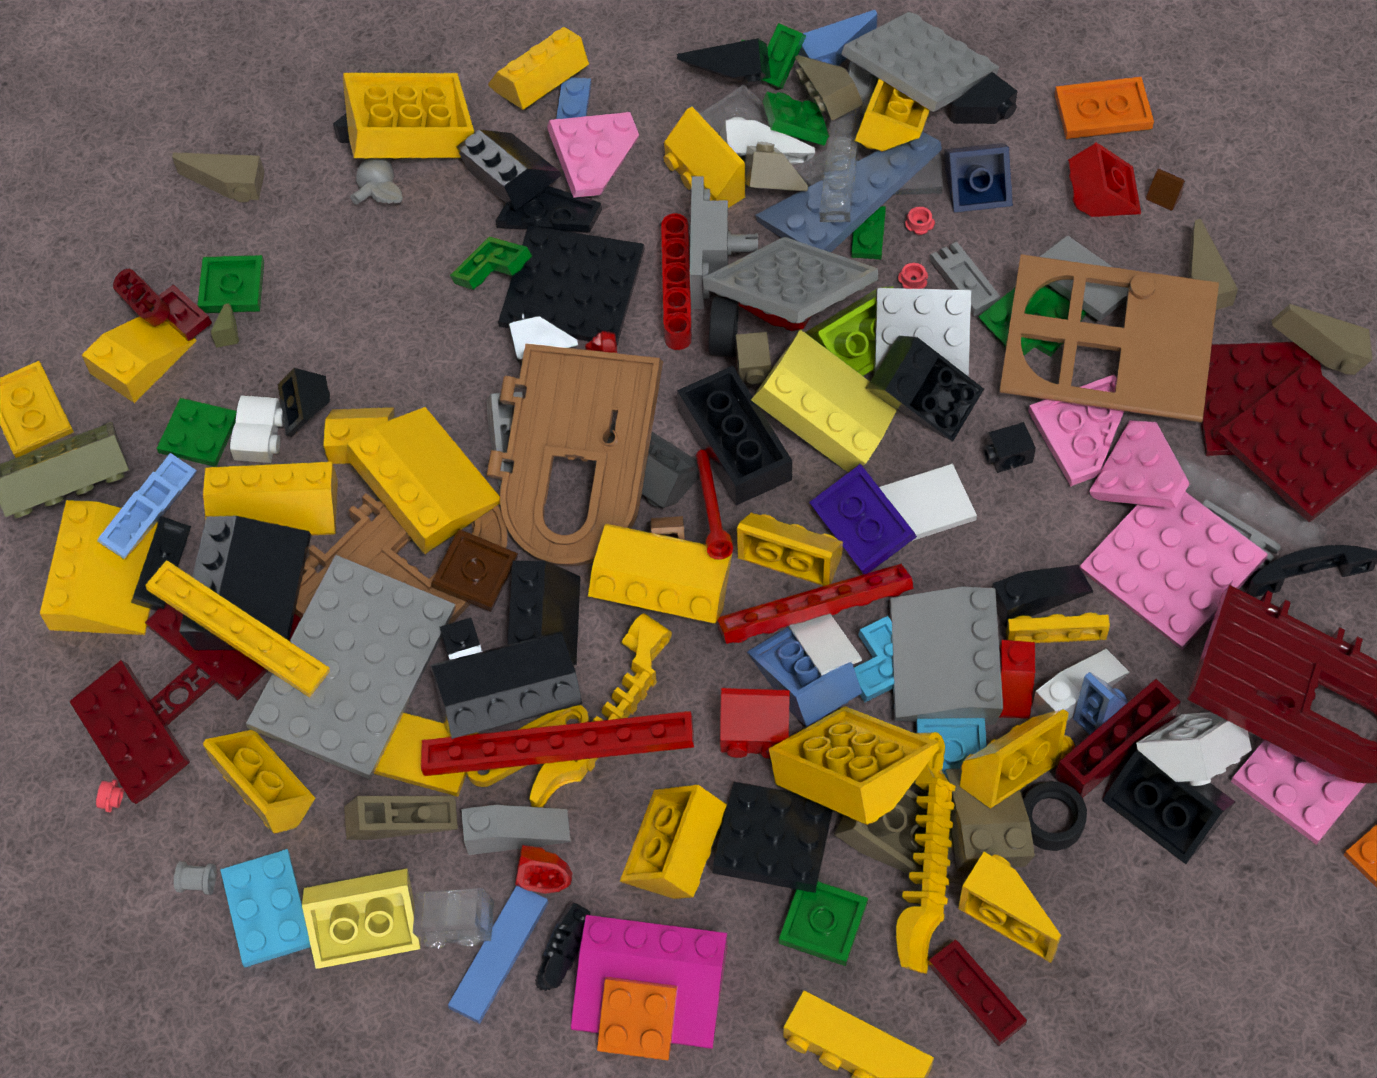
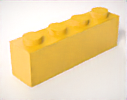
M806 991L802 992L783 1027V1037L788 1039L786 1043L789 1047L803 1054L809 1050L820 1056L819 1061L824 1066L836 1071L841 1067L852 1073L851 1078H927L933 1066L934 1057Z

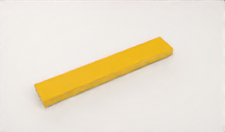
M167 560L145 585L149 592L309 698L330 673L328 666Z

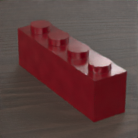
M1155 679L1061 759L1054 778L1058 782L1071 786L1084 798L1133 755L1137 749V742L1175 719L1181 701L1160 681Z

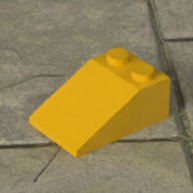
M139 316L103 333L82 354V357L91 375L135 403L197 340L193 338L187 341L167 321L158 326H151Z
M983 852L962 886L958 909L1051 963L1055 957L1061 934L1020 875L1011 867V864L999 855L994 854L991 856Z

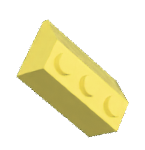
M408 868L304 888L302 909L316 969L420 949Z

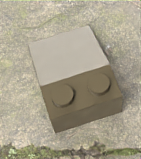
M945 769L944 775L948 782L956 786L955 791H952L951 802L954 803V810H951L950 821L953 822V828L951 829L957 871L973 870L983 852L991 856L996 854L1005 858L1012 868L1026 867L1035 854L1030 821L1020 790L990 809L959 787L962 774L961 769Z
M908 789L894 809L881 816L876 822L866 825L843 815L834 835L858 852L907 874L909 872H923V865H919L914 861L913 854L924 853L925 846H921L915 841V834H926V828L921 827L915 820L916 815H927V809H923L916 802L918 795ZM949 828V840L952 841V845L948 847V858L954 847L951 828Z

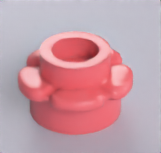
M925 207L911 209L905 221L906 228L909 231H914L917 235L926 234L935 225L931 211Z
M909 263L899 273L898 280L902 283L903 288L923 289L927 285L926 279H928V274L919 263Z
M117 780L101 782L96 798L97 808L105 809L106 812L110 813L112 807H120L124 789L118 787Z

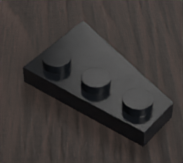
M548 186L516 211L505 203L496 219L497 228L527 229L528 226H537L561 231L590 232L602 211V205L600 202L585 197L573 198L572 193Z

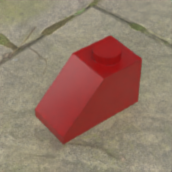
M1001 640L999 652L1003 710L999 717L1029 719L1035 680V642Z

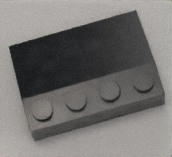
M207 516L192 577L289 641L311 533L306 530L240 516ZM183 614L179 632L194 650H237Z

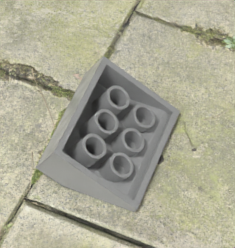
M962 586L891 598L890 620L892 621L891 643H893L892 668L895 721L917 722V719L985 718V725H995L1003 710L995 588Z

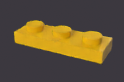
M1092 612L1084 613L1080 616L1066 617L1062 614H1053L1044 618L1018 616L1014 619H1008L1006 640L1035 643L1106 640L1110 628L1109 616L1098 615Z

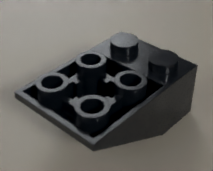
M900 335L867 387L868 390L888 405L952 442L984 391L982 386L921 339Z

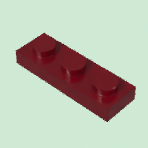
M956 939L929 959L928 966L998 1046L1026 1025L1027 1019Z

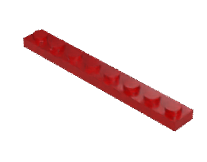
M691 711L465 735L453 739L446 737L422 740L421 771L424 776L694 748L693 716Z

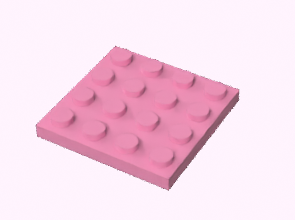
M1185 492L1177 508L1137 504L1079 568L1085 575L1183 650L1215 616L1221 595L1229 585L1240 589L1267 559L1268 554Z

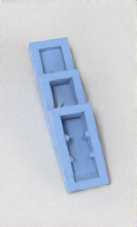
M170 453L156 472H152L141 488L133 493L97 539V542L125 559L155 526L160 516H163L195 476L197 470Z

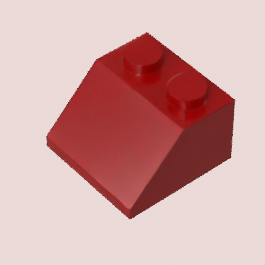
M1097 142L1068 159L1070 167L1069 178L1074 192L1073 202L1079 211L1085 212L1091 217L1141 214L1132 165Z
M721 688V753H727L728 756L734 758H742L747 756V753L761 754L762 757L771 759L769 748L789 738L790 690Z

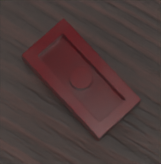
M174 284L160 294V297L170 306V313L165 321L187 341L193 339L212 324L209 316Z

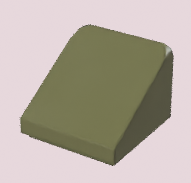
M229 303L224 304L211 330L216 348L239 342L236 319Z

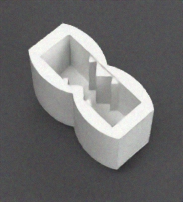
M241 395L230 443V451L234 460L271 463L273 454L279 453L280 436L277 435L278 427H284V420L278 398Z

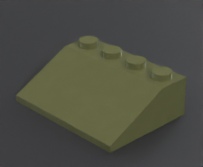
M113 422L0 463V505L5 517L14 515V518H19L33 512L32 507L44 503L45 506H51L64 500L62 495L75 491L76 495L83 494L94 489V483L106 480V483H111L125 476L123 472L128 471L129 468Z

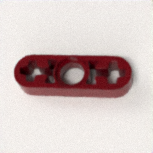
M124 269L115 277L113 282L114 290L149 325L158 326L167 319L170 313V306L135 271Z
M194 662L151 699L158 712L163 709L162 704H160L162 700L173 710L171 713H168L164 709L160 713L167 726L215 684V680L211 676L208 679L201 677L195 682L198 689L193 691L191 685L185 680L189 678L193 682L198 678V667ZM179 688L186 689L189 695L185 702L174 704L170 701V695L174 690Z

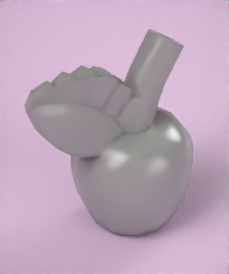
M369 158L360 164L356 174V182L360 189L350 196L354 204L358 205L369 196H372L374 200L381 203L390 204L403 201L401 190L393 183L394 170L390 161L386 158Z

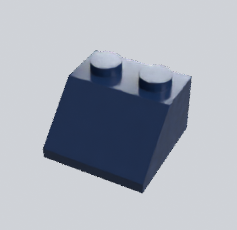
M997 143L944 149L946 178L954 213L1013 206L1009 146Z

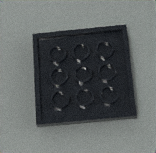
M528 226L522 246L529 249L532 257L524 264L520 271L512 276L498 320L499 327L509 328L508 324L514 322V316L531 313L532 318L540 316L581 341L590 342L592 338L596 337V334L602 331L615 333L618 345L645 250L644 244Z

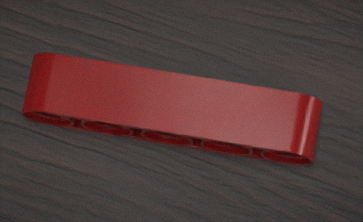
M672 213L665 216L661 223L664 339L669 348L683 350L692 341L689 228L685 216Z

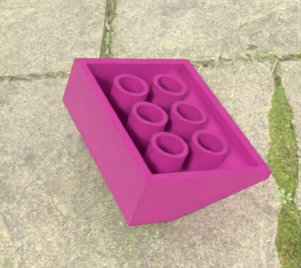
M586 915L579 953L571 1030L599 1033L606 977L678 986L672 1043L713 1049L728 947L727 933Z

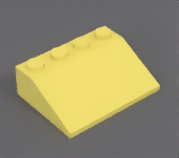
M801 329L751 399V401L847 472H850L859 464L864 466L867 463L897 409L888 405L867 389L870 384L869 380Z

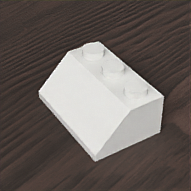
M1212 712L1181 714L1136 743L1137 749L1175 782L1190 781L1192 786L1210 783L1212 777L1226 772V767L1240 762V758L1252 750L1247 730Z

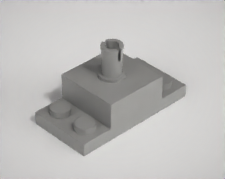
M692 176L690 234L691 309H703L704 299L710 298V291L703 288V277L727 266L728 255H731V252L757 251L758 233L731 234V231L728 230V200L710 201V189H704V176Z

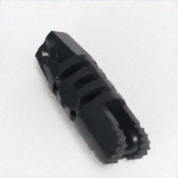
M573 902L567 906L555 925L542 955L543 961L535 979V985L540 990L547 991L561 986L567 971L572 968L577 952L580 949L586 915L591 913L588 909Z

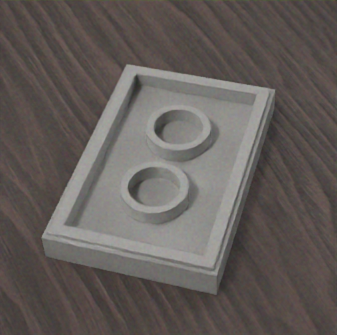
M1066 236L1040 256L1112 267L1070 236ZM1059 280L1048 284L1070 300L1073 280ZM1086 282L1082 309L1098 321H1101L1127 300L1129 288Z

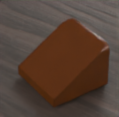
M1157 169L1146 200L1172 211L1182 196L1185 180Z

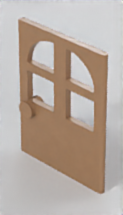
M1021 254L999 392L1202 423L1219 282ZM1073 280L1067 320L1025 314L1030 299L1039 289L1054 281ZM1086 282L1129 288L1123 328L1080 322ZM1021 337L1064 343L1058 384L1044 380L1029 367L1022 352ZM1077 345L1120 351L1115 393L1071 386Z

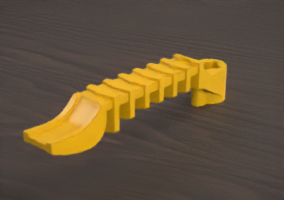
M645 613L641 614L633 622L622 640L623 645L636 653L631 667L635 676L633 677L627 672L622 679V685L628 690V693L618 687L614 690L612 700L618 705L617 708L608 701L603 706L602 714L608 720L628 718L630 714L633 715L637 710V704L640 700L643 701L646 698L648 689L657 683L656 671L652 669V661L669 643L672 632ZM596 716L592 722L603 720L600 717ZM598 758L545 763L532 786L529 798L531 806L543 808L550 796L558 788L568 783L580 782L588 771H592Z
M937 732L915 733L938 742L939 749L915 780V784L923 790L929 791L928 796H917L916 800L919 806L927 809V815H916L915 820L921 827L926 828V834H915V841L921 846H925L924 853L913 854L914 861L919 865H923V872H909L910 880L915 884H921L922 891H903L902 897L908 903L921 904V906L906 908L900 914L896 925L897 950L901 967L927 974L930 939L937 926L944 920V905H947L948 898L945 897L946 885H949V879L946 875L947 866H950L948 847L952 845V841L949 840V828H953L950 814L951 810H954V803L951 800L952 791H955L956 788L955 785L948 782L942 772L945 744L942 736Z

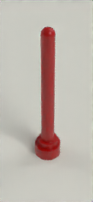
M699 450L696 453V460L710 533L705 543L708 555L713 559L721 560L732 554L733 543L730 534L723 530L709 455L706 450Z

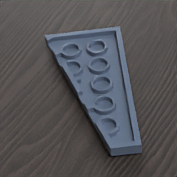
M922 132L920 138L885 151L878 150L809 186L807 191H800L756 214V220L781 238L787 237L832 252L942 150L941 141Z

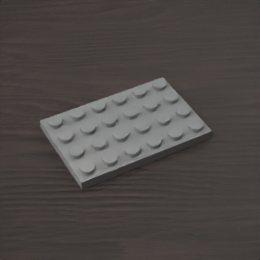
M335 555L290 639L291 643L328 666L330 673L310 698L272 673L246 722L247 728L371 780L442 637L440 627L449 623L455 611V604Z

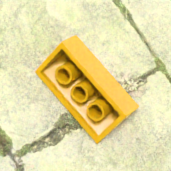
M333 462L205 468L203 488L205 519L207 516H240L306 530L311 535L336 534L338 478Z
M605 524L592 565L588 597L716 623L724 607L732 554L725 559L717 560L708 555L706 544Z

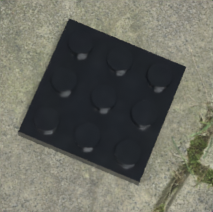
M734 781L713 862L712 873L816 893L833 810L794 792Z

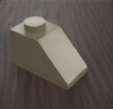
M757 142L756 146H747L745 183L749 187L796 191L808 190L807 183L784 154L777 148H774L775 144Z
M767 332L736 334V368L743 382L750 384L761 383L771 372Z

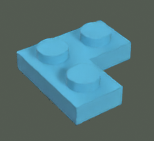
M888 616L860 629L858 634L873 657L854 667L862 691L860 696L864 702L893 689L892 621Z

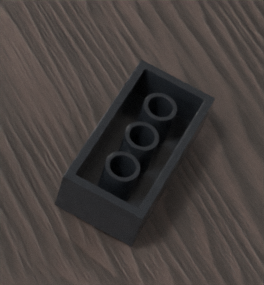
M734 366L677 390L679 413L701 449L706 450L711 466L736 506L792 480L791 457L759 406L751 401L752 395Z

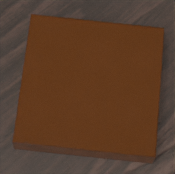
M458 529L431 583V587L492 612L512 571L513 561H516L518 558V553Z

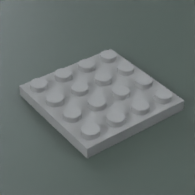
M910 12L845 44L841 54L932 112L958 99L991 72L997 74L999 66L992 63L988 57L974 52L965 43L951 38L942 29L933 27L923 21L919 15Z
M782 237L703 277V288L716 293L720 297H728L739 301L742 305L763 310L766 314L780 316L787 319L788 322L801 323L808 317L824 311L834 303L844 300L847 296L858 290H863L866 286L877 281L878 268L787 237Z

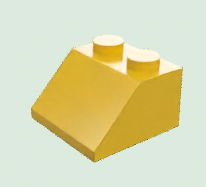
M394 407L332 409L325 419L323 446L328 462H333V464L350 463L348 461L347 443L371 427L394 419Z

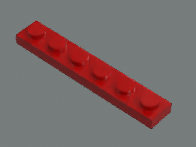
M901 563L720 616L717 620V626L726 644L732 642L740 643L749 637L762 633H774L779 628L802 623L827 614L835 615L841 612V610L854 606H865L874 600L884 597L899 596L905 591L914 589L913 581Z

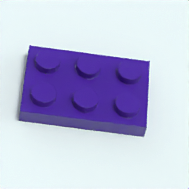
M861 464L809 502L837 540L843 541V548L863 574L871 572L917 537L912 528Z

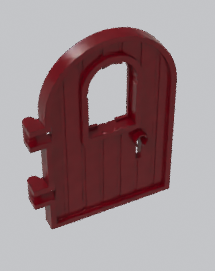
M1229 585L1221 595L1187 700L1332 775L1357 783H1377V742L1362 738L1353 731L1310 710L1312 701L1315 700L1316 696L1315 689L1320 684L1369 709L1377 716V661L1360 652L1363 639L1357 636L1351 644L1344 641L1345 630L1340 627L1332 636H1329L1288 615L1290 601L1285 599L1278 607L1270 603L1273 593L1267 591L1259 600Z

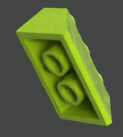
M876 289L805 332L862 376L874 370Z

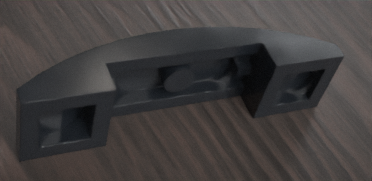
M1325 545L1295 551L1273 561L1260 570L1252 578L1247 594L1258 597L1264 595L1267 591L1272 593L1280 592L1285 578L1337 566L1342 578L1373 571L1377 564V551L1351 545Z

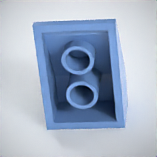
M789 627L747 651L750 658L774 690H790V712L806 727L862 694L852 662L821 676Z

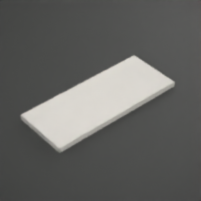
M831 614L788 626L821 676L849 662L855 664L862 661L861 656Z

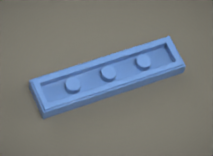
M516 886L448 1004L449 1009L479 1024L481 1023L547 907L548 899Z

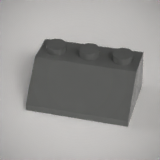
M616 423L611 424L610 432L612 435L608 438L607 443H612L615 439L613 430L615 431ZM652 432L642 494L647 497V501L653 506L665 508L677 504L699 479V470L696 459Z

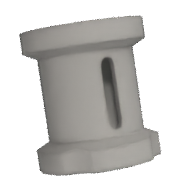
M179 861L174 874V889L179 893L184 892V890L203 891L205 895H212L217 877L216 865L209 863L206 867L188 865L185 861Z

